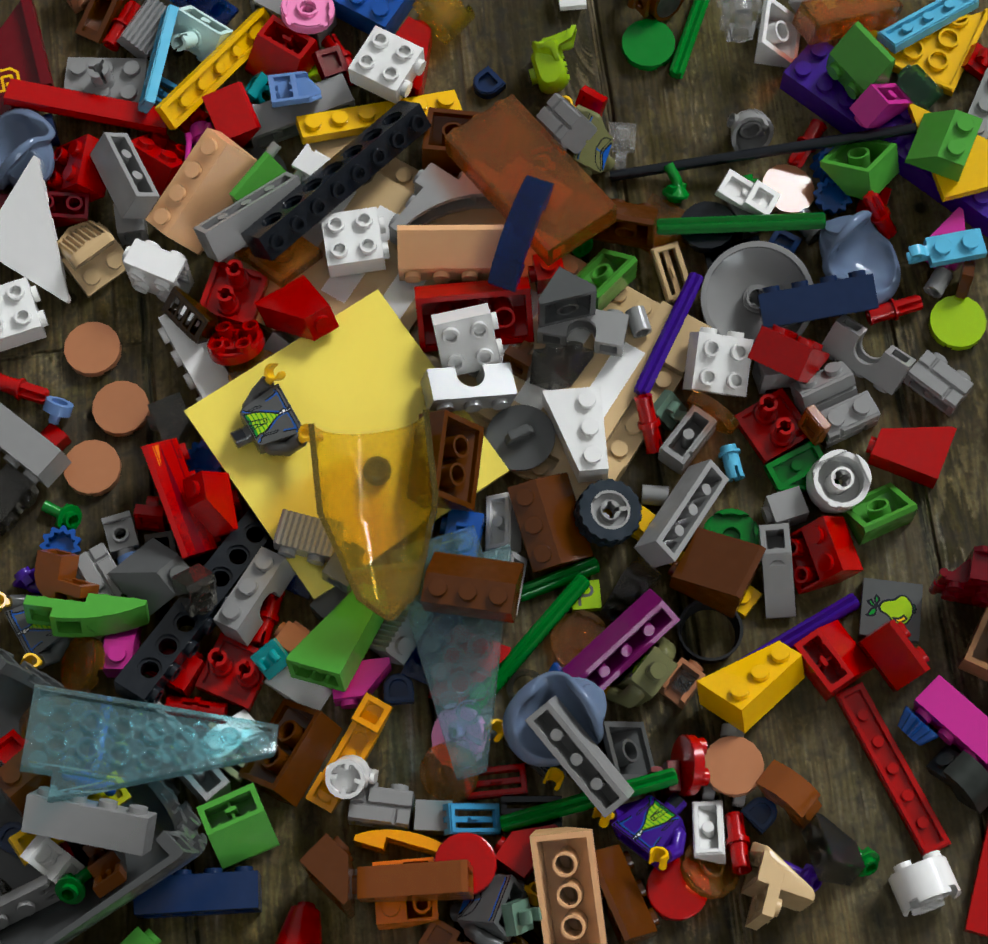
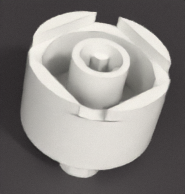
M836 449L826 453L813 464L806 475V489L811 501L822 512L843 513L865 499L871 485L872 475L867 462L861 456L847 450ZM834 479H841L843 484H836Z
M939 850L925 854L922 857L923 860L912 864L908 860L893 867L895 873L890 875L888 882L904 917H907L910 911L913 916L935 910L945 905V897L951 895L954 900L962 893L947 858L942 856Z

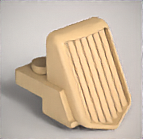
M88 220L71 226L57 241L65 270L74 278L88 298L126 271L122 261L123 248L108 228L100 222L96 223Z
M758 842L752 843L750 849L752 871L745 875L741 894L752 897L745 927L757 931L766 923L768 924L771 919L777 917L782 906L795 911H803L814 903L815 892L769 846Z

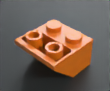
M434 857L372 862V866L434 862ZM438 900L375 902L378 930L409 928L439 920Z

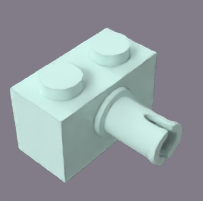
M192 5L181 7L178 10L173 29L171 46L174 50L177 48L178 52L184 50L193 53L202 62L233 30Z

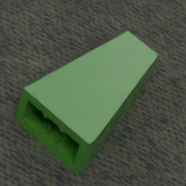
M358 584L288 654L285 660L291 677L345 692L390 610L386 591L376 586L369 587Z

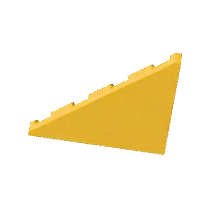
M988 8L976 14H966L959 17L952 23L896 54L880 43L896 59L892 71L952 97L964 71L961 66L971 45L978 42L987 23Z
M909 104L907 109L912 123L916 124V130L920 126L924 113H932L915 104ZM979 135L976 136L958 182L932 173L942 202L988 191V139Z

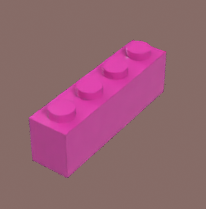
M938 675L914 700L913 709L915 710V715L926 725L930 723L938 730L937 734L946 744H954L959 750H964L988 772V717L942 676Z

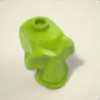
M571 25L569 29L558 34L542 38L541 41H532L533 53L530 58L533 68L528 69L532 85L538 84L539 90L542 93L548 95L558 93L568 85L570 75L567 74L568 69L565 67L567 63L563 61L565 59L563 52L574 47L577 33L576 25Z

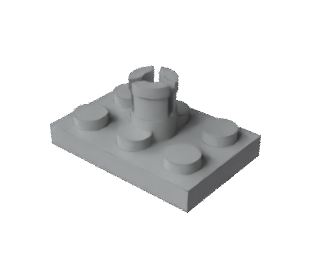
M68 57L63 88L139 103L149 61L147 58Z

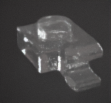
M609 122V134L613 137V145L610 152H616L615 169H625L627 153H635L637 127L635 123Z

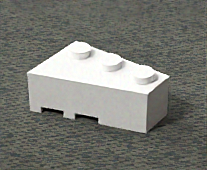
M600 386L542 391V405L553 424L555 433L558 435L564 448V453L578 483L594 482L601 479L607 480L609 466Z

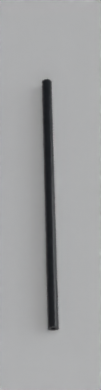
M915 123L612 170L610 171L611 182L664 174L666 171L663 167L671 162L674 163L678 171L911 135L916 134L917 130Z

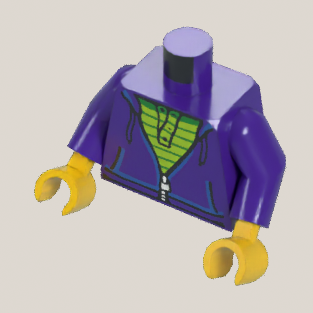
M673 793L664 804L652 795H648L643 799L619 806L606 818L603 817L596 807L594 808L592 818L600 817V827L606 828L609 822H611L617 839L657 870H665L668 863L684 854L686 829L679 814L687 804L678 794Z

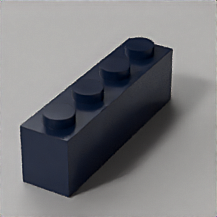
M865 270L849 272V278L837 280V275L819 278L820 283L812 285L808 284V280L791 283L790 289L780 290L779 285L762 288L763 293L757 295L762 326L772 328L773 324L785 326L878 309L873 274L866 275Z
M252 866L235 867L234 872H223L222 868H206L204 873L192 874V870L179 869L173 875L168 876L134 899V915L138 919L260 913L262 912L261 874L258 870H253Z

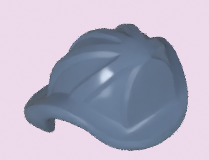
M14 108L0 115V190L2 191L8 186L14 188L33 155L41 161L40 166L45 183L52 176L55 161L54 151L50 142L54 139L56 132L52 125L35 111L26 108Z
M863 210L854 215L840 216L826 221V226L820 230L819 235L822 268L825 276L837 275V280L849 278V272L865 270L866 275L873 274L878 305L889 301L899 287L901 269L891 242L872 224V213L868 210Z
M562 671L545 672L529 681L514 695L504 712L503 733L510 749L519 759L533 766L555 767L561 765L525 721L555 695L596 745H598L604 735L603 721L607 710L606 695L599 686L588 679L572 677Z

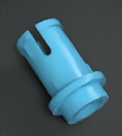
M735 443L721 446L718 457L722 458L726 476L729 478L728 482H733V479L735 482L744 479L745 474L739 457L741 449L737 448Z

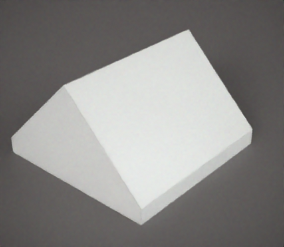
M763 0L754 63L787 68L798 56L802 21L776 0Z

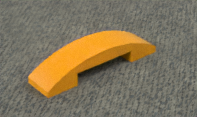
M366 692L351 718L350 726L327 765L345 755H356L366 761L393 707ZM325 767L323 772H320L305 799L332 814L342 799L335 797L329 792L325 782Z
M391 829L372 830L355 834L353 840L357 847L384 855L388 843L431 856L436 855L439 846L442 844L437 840L418 833Z

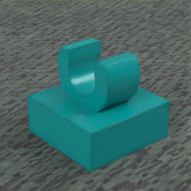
M262 71L253 76L245 87L250 102L254 101L256 104L266 102L262 98V92L270 96L269 85H266L268 76Z
M272 638L250 658L269 681L287 667L285 659L288 653L276 638Z

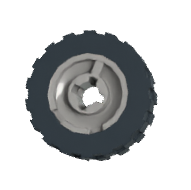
M608 478L607 480H597L596 483L590 484L582 492L575 503L576 508L573 511L574 523L580 530L579 533L582 537L584 536L588 542H593L600 547H613L616 544H622L639 527L638 523L642 519V506L638 501L639 497L632 491L633 489L630 486H626L622 481H614ZM604 509H609L612 512L611 518L606 512L603 513Z

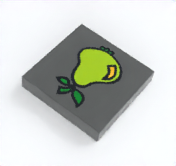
M863 578L858 637L865 638L885 622L894 619L896 623L901 621L911 633V636L908 638L911 643L918 644L923 584Z

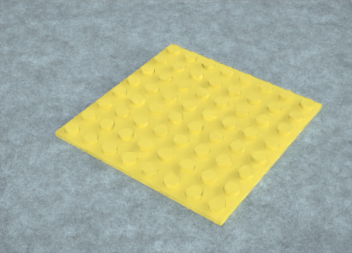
M378 289L335 315L339 325L338 328L315 341L300 337L184 410L185 415L224 471L229 473L230 480L272 540H274L283 509L333 521L334 523L341 524V533L337 547L342 542L347 546L349 543H352L365 552L360 563L363 565V568L452 510L429 507L408 498L419 414L427 413L421 380L427 369L435 367ZM270 363H278V366L273 371L275 376L280 371H285L286 373L285 378L281 381H274V385L279 384L301 425L310 424L316 426L310 430L309 436H319L317 443L307 442L306 446L291 456L260 454L254 442L238 449L230 435L231 432L244 426L240 416L242 404L252 388L264 376V368ZM465 410L452 412L474 422ZM483 436L477 493L510 471L485 436ZM372 457H382L392 467L390 480L382 486L370 485L363 477V466ZM295 555V558H286L314 600L335 587L322 579V570L326 566V562L324 566H317L307 562V557Z

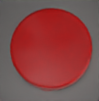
M251 319L243 324H231L229 321H223L215 326L216 332L207 343V349L213 362L219 365L232 366L245 363L256 357L265 346V337L257 320Z
M682 734L673 745L670 760H679L682 790L678 793L680 796H694L698 793L701 786H708L710 772L708 768H705V755L707 753V741L705 738Z
M465 832L450 836L439 846L434 858V862L468 860L473 867L474 895L483 892L489 887L497 871V860L493 848L484 838L473 833Z
M677 858L668 863L665 870L659 871L654 867L647 880L646 893L648 902L655 912L665 920L685 921L691 919L702 910L708 898L709 887L704 872L698 865L688 859Z

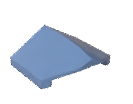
M306 71L267 75L272 108L310 103L322 99L320 88L308 77Z

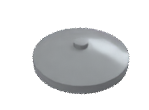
M750 241L738 244L723 252L712 263L704 277L700 291V306L703 319L707 325L718 329L717 334L727 336V331L745 333L744 338L753 339L754 344L762 326L757 295L763 293L762 288L779 285L780 290L790 289L791 283L808 280V284L812 285V278L803 262L794 253L780 245L765 241ZM810 321L780 327L790 329L801 336Z

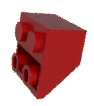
M272 15L256 35L245 71L253 76L261 71L266 75L306 71L308 74L315 65L312 54L319 50L317 40L307 34L297 33L289 29L282 19Z
M150 132L131 141L158 194L161 196L183 164L186 146L170 140L167 134L162 135Z
M85 134L56 148L54 151V171L47 181V191L90 193V202L105 196L106 186L90 157L92 150L99 141L98 138Z
M773 324L772 329L761 326L748 358L797 381L808 383L828 360L830 354L822 351L824 345L802 337L790 329Z
M821 516L790 534L793 578L798 594H804L840 583L863 571L843 516Z
M894 619L885 622L857 643L893 692L898 691L931 669L927 664L930 659L920 646L914 647L908 639L911 633L901 621L896 623Z
M839 620L815 629L792 647V649L802 654L804 674L826 702L874 669L873 664Z

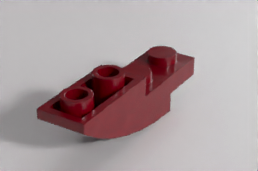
M47 191L50 212L55 227L69 226L88 221L90 193ZM0 194V209L9 194Z

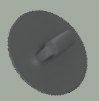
M514 405L503 409L493 417L486 431V439L509 470L525 471L539 466L549 457L555 444V430L549 417L538 408L529 405Z

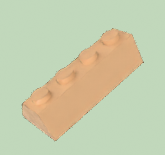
M207 127L145 220L168 238L201 255L204 249L193 228L234 203L229 193L257 162V159L221 131Z
M512 224L397 225L399 281L419 283L423 280H433L436 283H447L450 280L470 282L513 278Z
M567 826L536 829L529 837L538 905L542 916L543 943L608 944L593 830Z

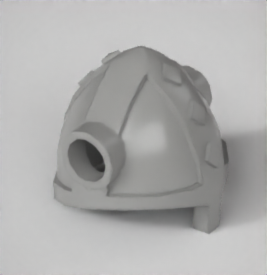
M756 108L747 109L738 114L732 113L727 119V127L731 128V144L735 151L764 147L770 144L774 134V126L762 111Z

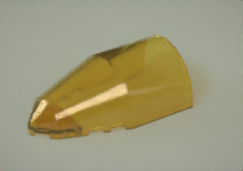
M429 409L423 410L422 418L411 425L378 433L335 434L320 430L314 423L308 424L316 509L320 521L357 601L382 619L389 622L394 621L419 595L439 505Z

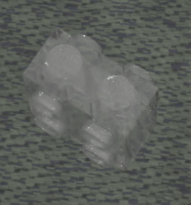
M717 0V7L722 8V15L719 17L720 31H725L726 42L743 43L753 40L755 29H759L762 1Z

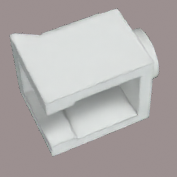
M306 144L291 164L292 168L297 170L294 175L299 176L300 181L303 182L329 161L330 158L317 150L313 152L309 144Z

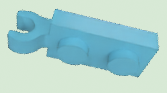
M975 228L926 237L923 245H911L908 247L909 252L906 253L908 264H916L928 260L930 268L985 258L987 249L981 229Z

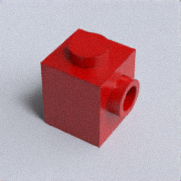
M561 250L532 255V265L528 266L530 283L535 282L537 295L542 294L559 266L564 269Z

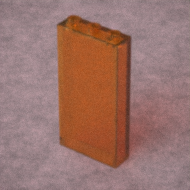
M513 94L505 99L498 100L491 108L483 113L474 115L470 121L460 127L453 128L445 136L447 155L501 215L512 224V227L547 266L616 222L617 205Z

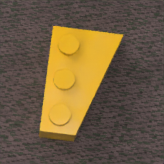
M781 641L760 649L697 680L699 703L735 728L746 733L805 678L802 654Z

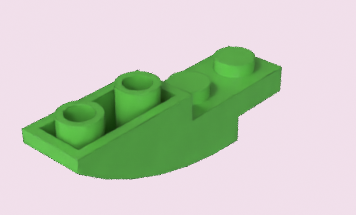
M88 593L86 601L81 602L73 599L64 600L48 598L46 596L26 595L23 602L27 623L51 626L53 636L95 637L116 634L146 625L150 620L147 600L135 597L127 598L110 596L108 594Z

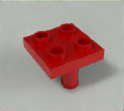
M232 259L228 263L215 261L200 304L220 318V321H229L231 324H243L251 319L256 320L258 310L254 302L264 297L270 276L266 273L243 268L242 262L237 259Z
M783 388L778 389L772 394L763 395L760 401L733 417V421L764 465L809 440L797 426L802 415Z
M221 632L213 649L208 653V659L195 683V687L250 712L266 679L250 658L259 648L241 644Z

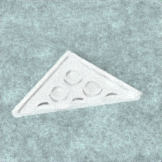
M33 155L0 209V262L69 304L71 297L68 293L66 274L58 248L54 220L50 212L47 188L40 166L41 161Z

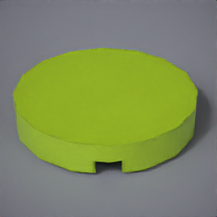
M953 295L945 297L936 303L930 313L928 326L931 336L938 344L943 347L952 348L951 350L961 351L970 349L980 341L985 333L987 320L984 310L976 301L969 297L962 299Z

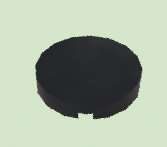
M703 201L689 207L681 218L733 216V213L725 205L712 201ZM735 232L680 235L683 242L687 246L692 247L694 251L712 254L726 248L731 239L733 240L735 237Z

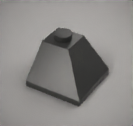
M154 538L150 539L107 574L125 597L147 600L149 616L181 592L196 577L195 573L178 553Z

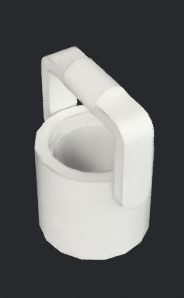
M345 755L327 765L325 771L326 786L335 797L351 799L360 794L368 784L374 785L377 782L379 770L369 768L367 762L362 757Z

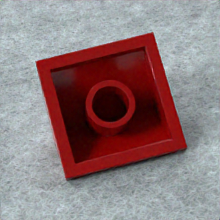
M235 82L202 96L215 130L221 131L241 148L262 128L242 82Z

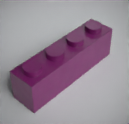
M648 589L564 666L562 671L572 677L588 679L604 691L678 623L680 619L663 599L652 589Z

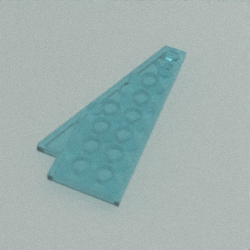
M474 525L388 552L457 781L487 772L504 622L425 611L420 600L425 573L434 552L511 562L512 550L510 544L483 552Z
M34 684L19 771L51 776L47 802L54 803L274 757L277 748L279 725Z

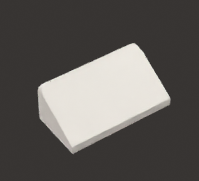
M505 492L486 496L485 552L508 550L516 553L521 552V531L509 493Z
M723 801L692 802L694 858L726 864Z

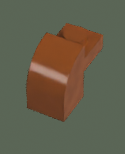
M57 548L37 551L34 576L37 588L42 596L85 602L88 593L98 594L100 585L76 578L80 555Z
M775 759L755 782L766 799L784 808L794 824L802 829H805L808 823L816 817L819 809L822 807L818 800L820 793L805 778Z

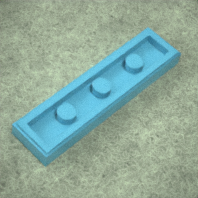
M936 0L877 32V40L896 54L952 23L959 17L979 8V0Z
M171 4L166 7L160 17L138 104V111L146 114L156 101L179 7Z

